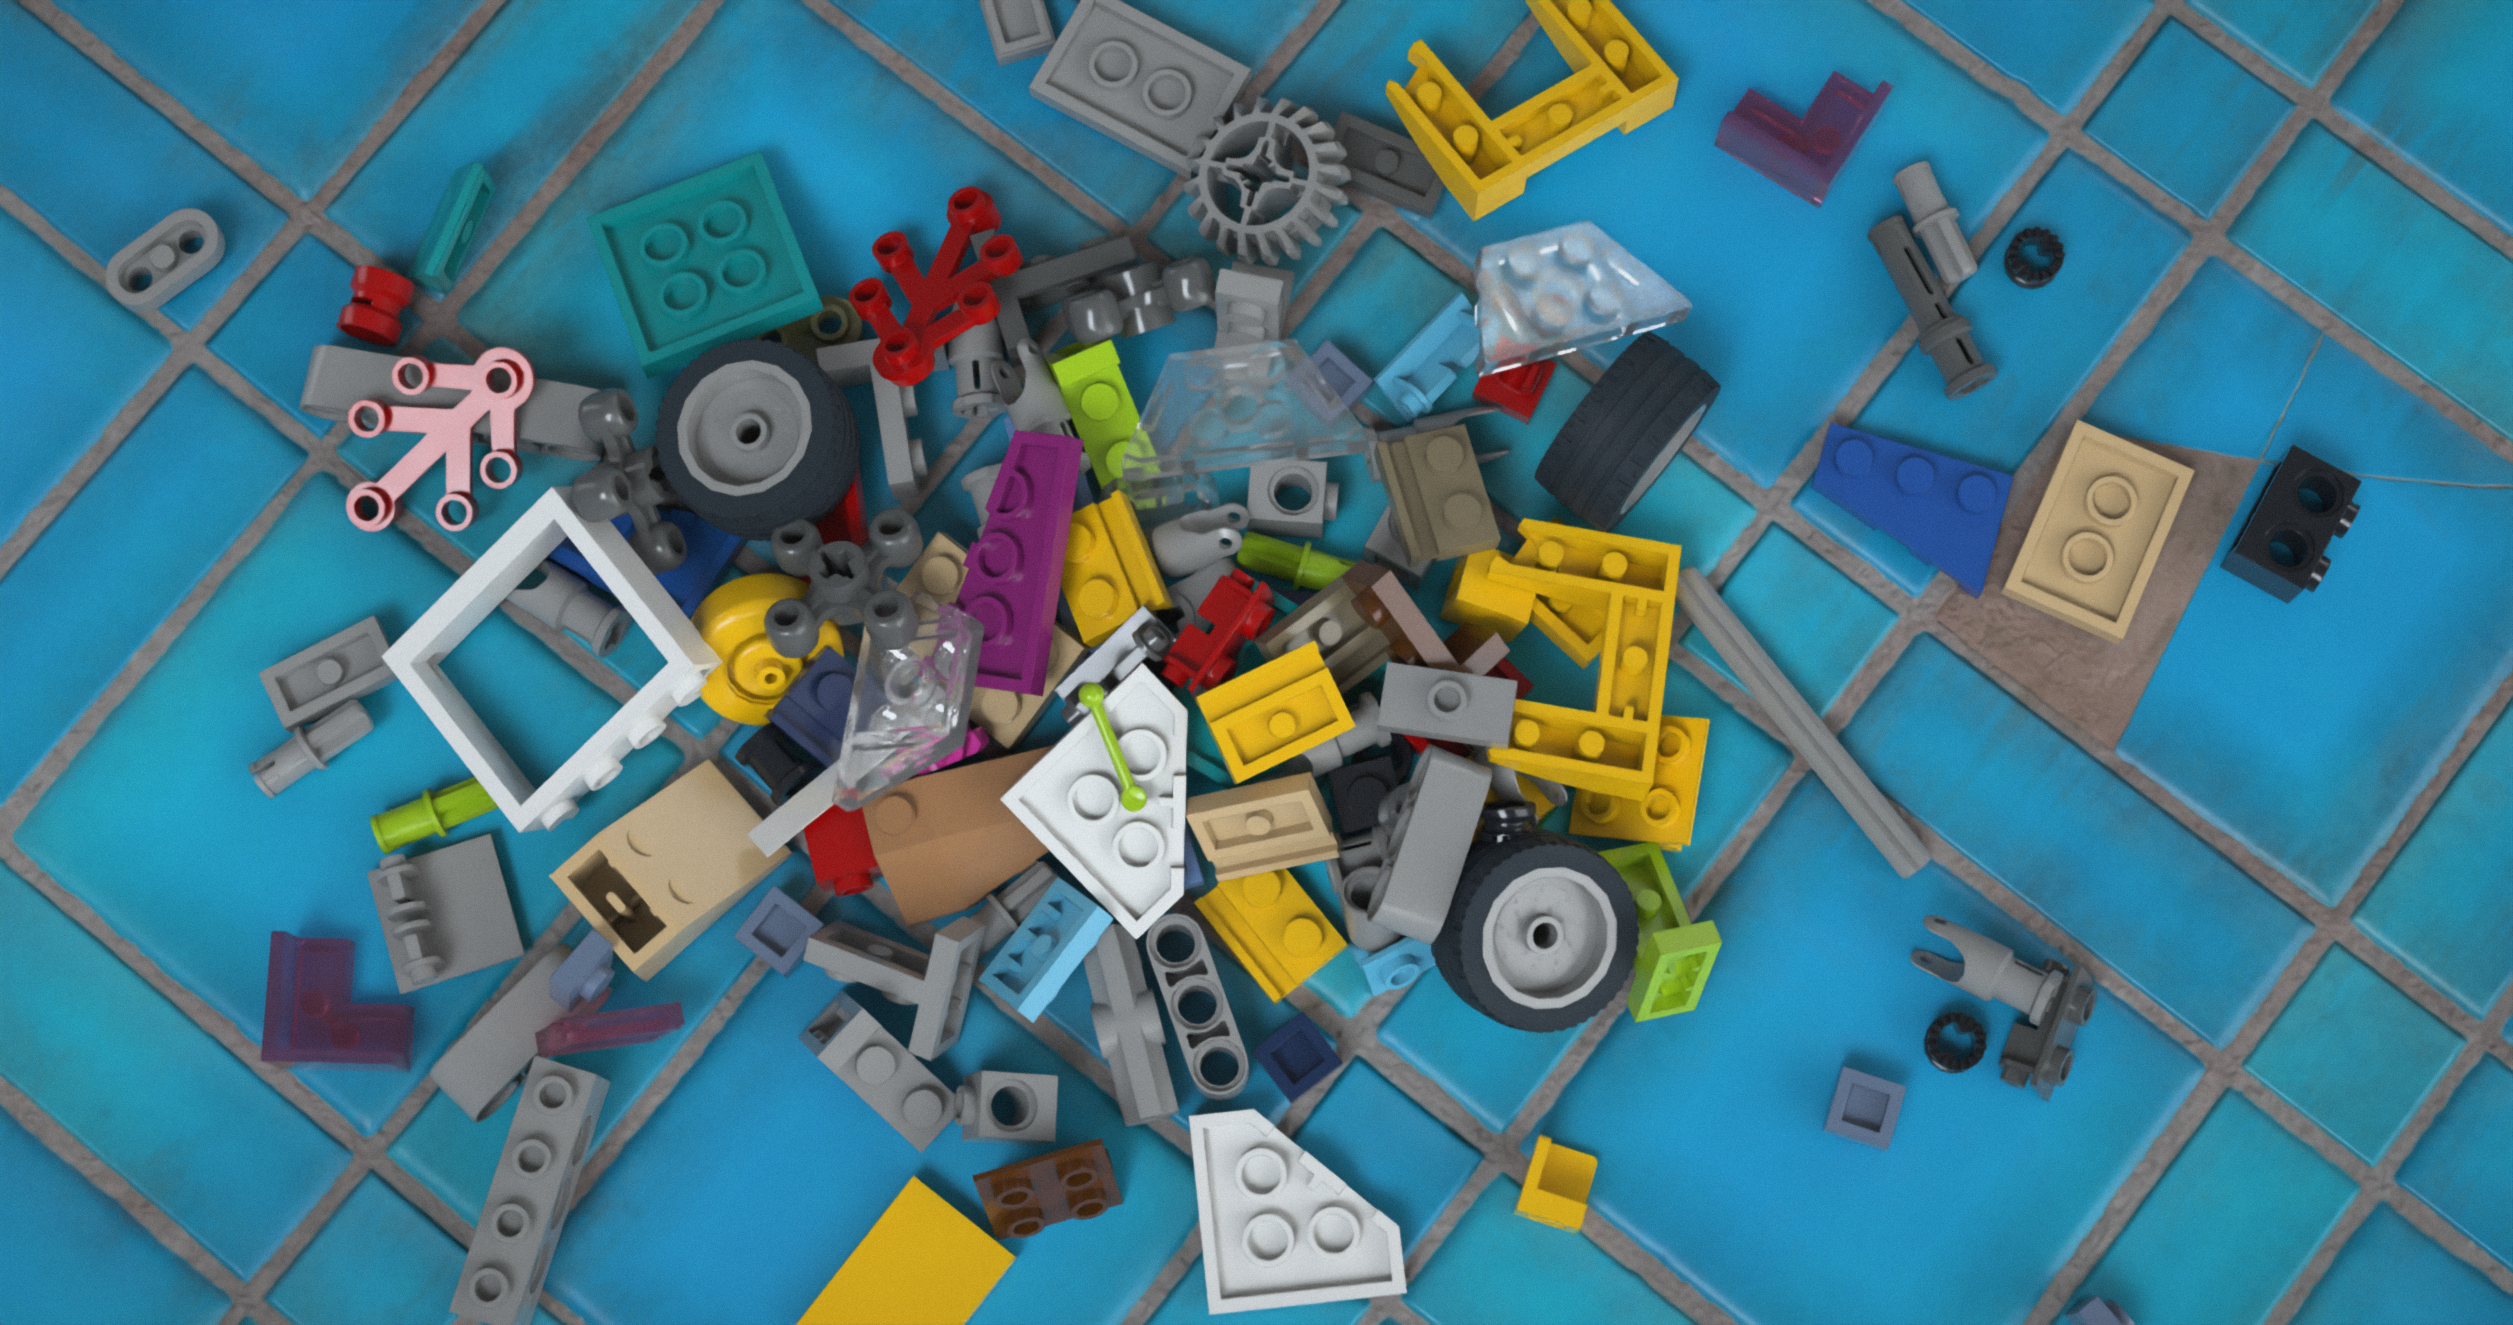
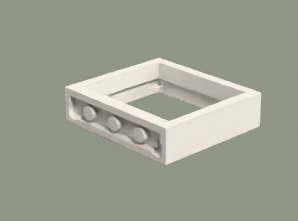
M572 486L551 487L381 656L519 833L547 829L548 832H552L563 820L574 818L580 810L576 803L590 789L592 791L598 790L615 779L623 769L619 761L633 748L640 749L655 740L666 728L663 719L677 705L679 707L686 706L701 696L703 692L700 688L708 682L706 678L723 662L716 652L702 639L700 632L612 522L608 520L591 523L580 516L573 502ZM568 536L669 663L536 791L438 664Z

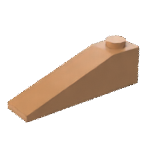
M1052 746L920 776L859 795L874 857L907 926H916L972 909L985 900V896L1017 873H1024L1038 863L1037 859L1050 851L1000 800V796Z

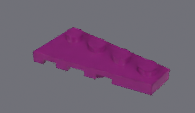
M1015 430L985 507L990 515L978 543L973 541L963 564V566L969 569L956 603L948 602L939 626L945 629L935 657H927L919 678L1043 697L1084 440L1072 436Z

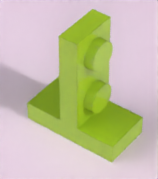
M1105 338L1088 344H1081L1079 341H1076L1044 355L1069 409L1070 419L1079 439L1084 440L1083 450L1087 452L1091 460V469L1104 499L1111 498V493L1118 489L1126 493L1163 477L1164 474L1118 367V364L1121 362L1112 340Z
M1646 842L1597 852L1619 872L1632 893L1633 902L1636 904L1635 910L1639 919L1637 921L1639 926V943L1636 947V958L1634 957L1633 960L1636 976L1626 1000L1634 1022L1637 1023L1695 1010L1722 944L1714 921L1691 923L1658 843Z

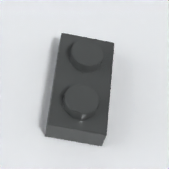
M1341 111L1334 127L1336 133L1332 141H1339L1347 152V156L1339 164L1344 165L1350 170L1352 180L1344 183V185L1431 220L1446 186L1420 151L1415 141Z

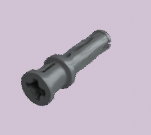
M1901 215L1894 216L1872 228L1869 234H1867V238L1880 256L1896 289L1922 333L1918 338V347L1923 355H1931L1947 384L1943 391L1947 399L1953 401L1963 398L1990 383L1998 375L1995 365L1992 363L1986 364L1969 334L1973 329L1970 320L1964 318L1962 314H1955L1932 270L1912 238L1904 218Z

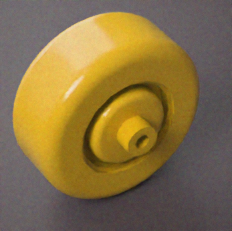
M758 573L746 575L718 587L697 607L690 621L700 632L702 639L723 661L706 678L708 682L700 688L703 692L700 696L701 699L713 711L737 723L765 726L771 722L764 715L769 709H773L783 697L782 693L811 657L813 658L825 645H828L844 658V647L839 626L830 619L826 620L819 628L820 637L816 647L811 653L801 658L792 659L779 655L767 639L764 629V618L768 609L779 600L787 598L800 600L808 592L810 584L784 574Z

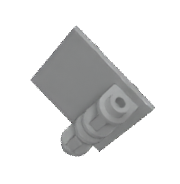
M491 833L407 860L404 854L391 855L379 861L381 868L367 872L401 995L526 956Z

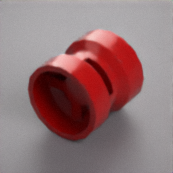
M357 265L350 282V287L353 291L351 302L342 307L336 327L342 332L362 341L380 346L395 347L403 328L399 321L401 310L410 305L416 286L410 280L385 269Z

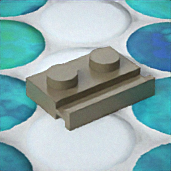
M1465 424L1406 436L1401 442L1387 444L1386 441L1376 443L1374 450L1375 460L1408 568L1418 566L1419 562L1435 558L1437 562L1498 548L1501 537Z
M1345 573L1254 640L1266 662L1315 640L1325 666L1328 667L1341 696L1390 659L1386 652L1390 642L1382 631L1369 626L1354 610L1351 600L1355 597V594L1342 578Z

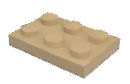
M2077 419L2069 432L2000 593L2118 645L2124 639L2195 470Z
M938 532L896 588L897 591L904 593L912 602L917 614L919 627L916 637L909 645L901 649L886 651L918 677L921 675L927 657H935L945 629L939 627L948 602L956 603L969 569L963 566L968 550L944 532ZM1055 620L1043 697L920 679L929 686L936 682L958 703L955 705L957 709L978 726L983 725L986 732L1008 750H1016L1057 695L1055 689L1075 671L1091 648ZM866 630L864 633L870 638V636H869V634H868V632H867V630Z

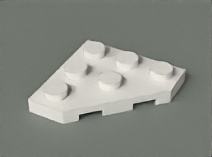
M1142 661L1104 697L1102 704L1134 783L1141 786L1146 792L1147 801L1144 808L1132 812L1123 807L1120 798L1123 788L1091 710L1000 796V800L1136 940L1184 895L1186 748L1188 709Z
M1255 1109L1189 1116L1209 1315L1407 1293L1400 1229L1395 1222L1347 1186L1343 1180L1290 1140Z

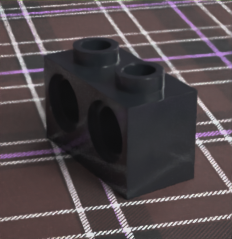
M2292 445L2277 460L2220 568L2287 604L2304 589L2313 593L2331 564L2332 559L2324 556L2323 553L2332 536L2334 535L2342 539L2359 512L2360 505L2354 503L2352 499L2362 481ZM2298 489H2308L2315 492L2322 501L2323 512L2313 513L2305 509L2298 499ZM2279 542L2286 545L2293 553L2294 567H2284L2276 563L2270 555L2269 543Z

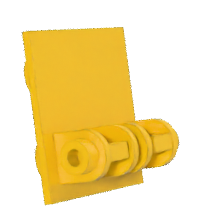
M1661 715L1653 785L1644 801L1576 787L1568 834L1658 843L1661 850L1681 852L1683 845L1690 846L1710 720Z

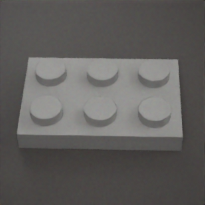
M1080 0L1031 82L1029 91L1030 96L1191 180L1195 173L1188 167L1185 159L1202 157L1204 149L1197 145L1196 136H1207L1211 140L1218 131L1213 126L1212 117H1221L1225 121L1228 119L1233 110L1234 103L1238 102L1251 79V69L1120 0Z

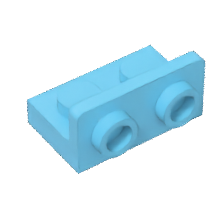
M1057 877L978 980L1034 1023L1044 1008L1056 997L1061 986L1085 955L1097 944L1099 937L1114 918L1060 877Z

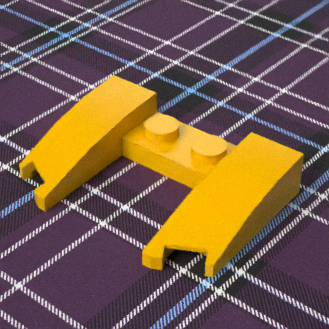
M1525 0L1560 55L1575 74L1492 121L1422 39L1414 42L1408 51L1407 60L1415 65L1417 70L1403 89L1399 83L1390 79L1387 82L1385 94L1444 185L1473 221L1480 219L1523 194L1528 177L1615 127L1625 135L1673 107L1679 78L1610 0Z
M1524 518L1517 530L1527 539L1510 563L1496 555L1488 567L1487 579L1557 600L1606 611L1593 712L1515 699L1508 750L1500 748L1488 749L1486 753L1488 761L1548 781L1593 792L1644 801L1653 785L1682 545Z

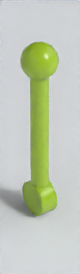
M1088 682L1080 688L1079 700L1082 705L1090 708L1123 788L1120 797L1123 807L1128 811H1139L1146 805V792L1141 786L1134 783L1102 704L1105 696L1103 688L1098 683Z

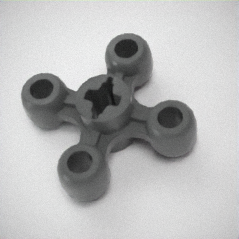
M1195 255L1179 258L1158 266L1156 260H1152L1104 276L1102 279L1105 288L1097 286L1065 297L1062 301V310L1070 333L1081 344L1099 341L1121 333L1122 338H1127L1174 322L1176 319L1173 310L1175 312H1184L1215 301L1216 281L1207 260L1197 258Z
M608 388L593 393L579 404L578 417L585 435L595 443H604L609 460L595 464L591 471L582 474L574 481L572 486L574 505L580 516L591 523L604 522L629 514L636 530L629 536L628 544L655 576L677 569L686 560L687 546L681 530L673 522L662 521L656 507L657 504L671 500L675 494L661 469L656 446H647L639 450L635 449L630 434L637 427L638 413L632 398L625 390L621 388Z
M891 508L877 514L870 523L868 530L869 539L860 548L849 541H835L824 545L817 527L811 521L803 518L773 530L771 548L780 568L791 576H808L811 580L809 590L800 600L792 598L779 600L766 612L764 629L767 639L776 653L785 658L792 659L801 658L811 653L820 637L819 628L828 619L839 625H854L864 621L866 630L873 642L886 650L901 649L913 641L917 635L919 624L912 602L904 593L889 589L881 591L877 586L879 576L887 567H907L914 563L921 555L923 548L921 531L917 521L909 512Z

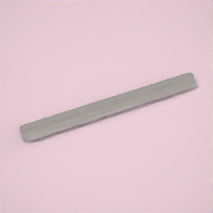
M1689 566L1678 573L1675 601L1900 877L1906 879L1917 873L1930 861L1929 851L1700 571L1694 566Z

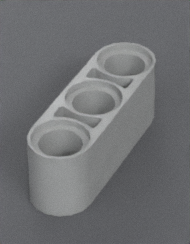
M1428 745L1425 748L1412 774L1370 898L1366 915L1368 922L1427 945H1431L1435 941L1448 914L1492 778L1491 768L1433 745Z
M1178 913L1165 915L1158 919L1149 929L1146 945L1148 956L1181 1050L1197 1090L1211 1100H1231L1246 1087L1250 1074L1244 1045L1204 934L1198 923L1189 916ZM1176 931L1186 933L1195 942L1193 953L1189 958L1182 962L1173 963L1166 961L1160 956L1158 947L1165 935ZM1193 992H1204L1213 997L1217 1007L1212 1018L1201 1024L1186 1021L1181 1016L1179 1009L1181 1002L1187 995ZM1223 1052L1231 1055L1239 1065L1237 1076L1226 1085L1217 1086L1210 1084L1201 1074L1202 1065L1210 1055Z
M567 943L557 946L543 957L432 1069L430 1073L431 1079L474 1123H480L491 1116L526 1082L534 1055L549 1060L586 1023H579L576 1018L594 1015L609 998L612 988L608 985L593 1002L589 1003L583 998L571 1013L550 998L551 975L574 951ZM561 1026H568V1027H566V1028L557 1029V1028H559V1027H561Z

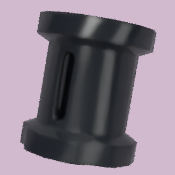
M768 723L741 746L735 758L744 767L750 766L772 790L771 800L776 806H782L812 782L821 770L814 760L806 762L783 736L784 733L773 723Z

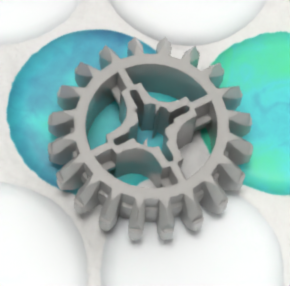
M1257 96L1251 114L1243 104L1234 103L1233 121L1227 123L1221 117H1212L1213 126L1218 131L1211 140L1207 136H1196L1197 145L1204 149L1203 156L1185 159L1188 167L1198 175L1183 183L1184 192L1191 198H1195L1187 207L1189 215L1196 221H1202L1198 227L1202 237L1209 242L1216 240V249L1227 257L1237 252L1238 259L1244 264H1254L1260 255L1262 261L1268 266H1277L1282 249L1292 260H1301L1302 250L1300 243L1306 239L1314 247L1322 246V239L1316 232L1323 223L1330 228L1338 227V219L1329 212L1331 207L1349 204L1348 196L1337 188V186L1352 180L1350 170L1344 165L1339 164L1347 156L1346 149L1339 141H1332L1336 133L1334 128L1327 121L1318 122V114L1308 106H1303L1297 111V106L1290 99L1281 97L1274 108L1267 98ZM1293 140L1302 143L1306 150L1309 162L1308 180L1302 179L1292 171L1295 157L1290 153ZM1255 146L1248 156L1240 158L1245 152ZM1274 175H1276L1280 180H1282V181L1273 180V182H1263V183L1261 184L1260 188H1258L1255 184L1252 183V182L1261 183L1262 181H1272V179L1274 178ZM1227 183L1233 184L1242 192L1239 206L1244 212L1241 223L1235 222L1229 212L1226 200ZM1296 204L1287 214L1278 219L1279 214L1286 207Z

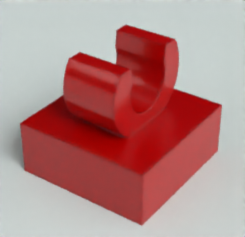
M1499 338L1475 386L1472 399L1487 406L1502 408L1500 412L1529 425L1555 372L1557 364L1505 339Z

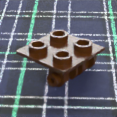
M1102 1138L973 1175L975 1186L997 1240L1008 1237L1027 1238L1041 1232L1045 1226L1072 1218L1078 1220L1092 1219L1100 1216L1110 1207L1123 1204L1114 1176L1108 1149L1104 1147Z

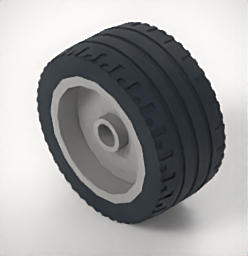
M1646 331L1623 351L1578 405L1546 451L1538 465L1534 478L1550 495H1554L1556 500L1565 507H1569L1578 517L1585 519L1586 523L1602 532L1608 533L1628 515L1677 456L1707 414L1721 386L1705 369L1702 370L1700 365L1692 359L1686 358L1685 354L1675 346L1669 345L1668 341L1650 331Z
M756 338L755 340H734L728 344H720L721 346L717 348L713 347L707 353L699 355L700 357L696 360H692L690 365L681 371L682 373L673 380V385L668 388V393L663 398L662 407L658 412L659 419L656 421L657 431H655V438L657 440L656 449L659 453L657 454L658 460L667 481L677 496L686 506L710 525L728 534L748 540L771 541L774 529L785 526L800 518L811 521L815 526L820 521H824L827 518L826 516L835 510L838 503L840 504L843 501L842 498L850 490L849 486L855 479L854 474L857 472V463L860 459L859 450L861 444L859 440L860 432L857 428L858 423L849 401L838 384L805 354L771 340Z
M1537 829L1535 833L1514 836V838L1509 840L1508 836H1504V841L1497 843V840L1495 842H1487L1479 839L1478 842L1470 845L1448 914L1439 935L1431 944L1432 956L1436 959L1435 964L1451 989L1466 1004L1486 1017L1504 1026L1528 1032L1549 1033L1555 1030L1563 1031L1569 1027H1576L1577 1024L1584 1023L1590 1017L1596 1016L1601 1009H1605L1608 1006L1607 1004L1610 1001H1613L1616 993L1623 988L1622 985L1625 980L1627 981L1629 971L1633 968V960L1637 955L1636 947L1639 943V926L1637 925L1639 919L1635 910L1636 904L1633 902L1632 893L1629 891L1626 882L1621 878L1622 876L1603 856L1590 847L1567 836L1549 830Z

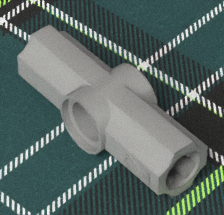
M1121 924L1108 925L1099 937L1097 944L1085 955L1083 962L1094 1001L1093 1004H1090V1010L1103 1060H1109L1120 1114L1124 1119L1125 1126L1129 1127L1162 1120L1180 1112L1163 1050V1045H1166L1167 1042L1153 988H1147L1137 940Z

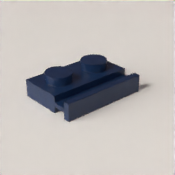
M825 645L813 658H810L782 693L783 697L773 709H769L764 717L828 769L901 710L902 707L830 646ZM896 753L852 790L855 792L861 791L863 794L871 792L870 788L881 775L884 776L889 770L888 764L899 758L898 754Z

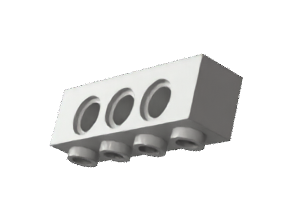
M534 1055L448 1312L491 1325L531 1324L611 1083L610 1081L595 1073Z

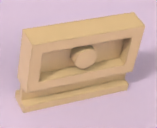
M1311 772L1188 798L1185 816L1208 862H1213L1216 868L1215 877L1218 882L1340 857L1341 836L1339 832H1334L1332 817Z

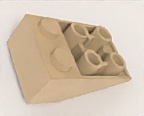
M707 759L600 831L550 874L549 877L595 930L613 944V950L630 970L647 982L793 853L784 844L768 858L747 835L763 819L715 765Z

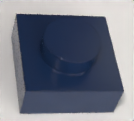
M1303 1011L1251 1051L1254 1058L1291 1105L1343 1066L1341 1059Z

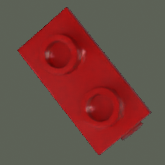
M1234 567L1229 576L1222 574L1196 611L1199 616L1215 625V627L1208 635L1191 623H1188L1162 659L1167 665L1160 673L1161 676L1180 689L1183 688L1187 680H1190L1191 683L1187 689L1193 697L1231 680L1238 668V663L1234 659L1248 639L1255 642L1254 640L1267 630L1273 620L1275 609L1271 606L1275 602V598L1268 584L1261 581L1253 593L1250 590L1256 582L1245 572Z

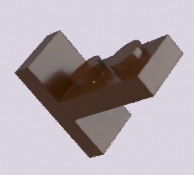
M1359 560L1342 576L1355 594V597L1351 600L1354 610L1369 626L1374 629H1380L1390 642L1386 652L1393 663L1484 676L1510 652L1496 631L1467 621L1442 642L1390 569Z

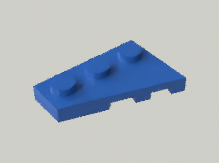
M1830 423L1810 488L1871 529L1881 530L1911 551L1910 555L1928 567L1933 565L1960 583L1959 588L1975 599H1978L1982 594L2014 476Z
M671 509L670 513L658 511L662 521L673 522L681 530L687 546V556L684 563L677 569L655 575V577L688 619L691 620L701 602L718 587L748 539L723 532L710 525L704 519L696 518L695 513ZM627 514L611 519L612 524L628 542L629 536L636 530L631 516ZM568 536L546 557V559L614 595Z

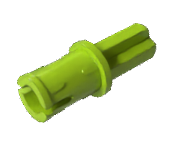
M1246 532L1242 537V547L1237 554V564L1240 567L1293 582L1292 589L1298 590L1299 586L1321 591L1357 563L1353 560L1343 559L1312 549V543L1308 541L1305 542L1304 547L1254 532Z
M473 777L436 793H433L430 788L425 789L422 792V798L379 815H372L370 823L378 845L387 855L392 853L393 850L436 833L441 838L449 835L448 828L496 810L499 807L476 777Z

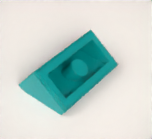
M473 162L456 169L452 174L407 273L406 278L414 284L443 295L450 293L497 189L483 165Z

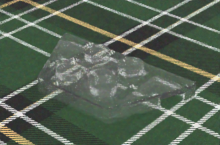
M1589 220L1481 248L1475 260V288L1479 293V299L1475 305V328H1479V353L1475 359V371L1479 377L1685 321L1693 306L1688 298Z
M1295 338L1170 353L1122 457L1121 467L1124 482L1366 453L1368 452L1367 436L1365 429Z
M883 573L879 576L878 588L881 591L889 589L904 593L915 608L919 627L913 641L904 648L897 650H886L877 646L870 638L866 627H864L832 802L846 812L859 809L964 746L985 628L973 616L953 606H945L935 598L917 589L913 591Z

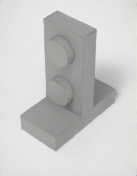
M1233 260L1231 270L1220 268L1215 290L1218 331L1207 377L1209 385L1269 396L1294 283L1293 271L1257 264L1248 265L1237 260Z
M880 338L817 348L818 365L840 388L873 383L887 478L895 501L920 497L917 477L928 475V468L922 438L911 439L907 417L918 415L914 385L907 387L897 386L879 375L873 365L872 358L875 348L881 341ZM945 343L935 349V366L932 372L950 370Z
M962 916L935 933L931 955L836 920L808 937L803 961L824 968L825 974L834 980L846 983L861 982L879 989L886 999L894 1003L903 1005L918 1004L908 1053L932 1061L958 1043L986 925Z
M842 990L797 1037L821 1062L843 1080L920 1153L928 1147L954 1118L955 1094L911 1053H908V1050L888 1033L863 1007Z

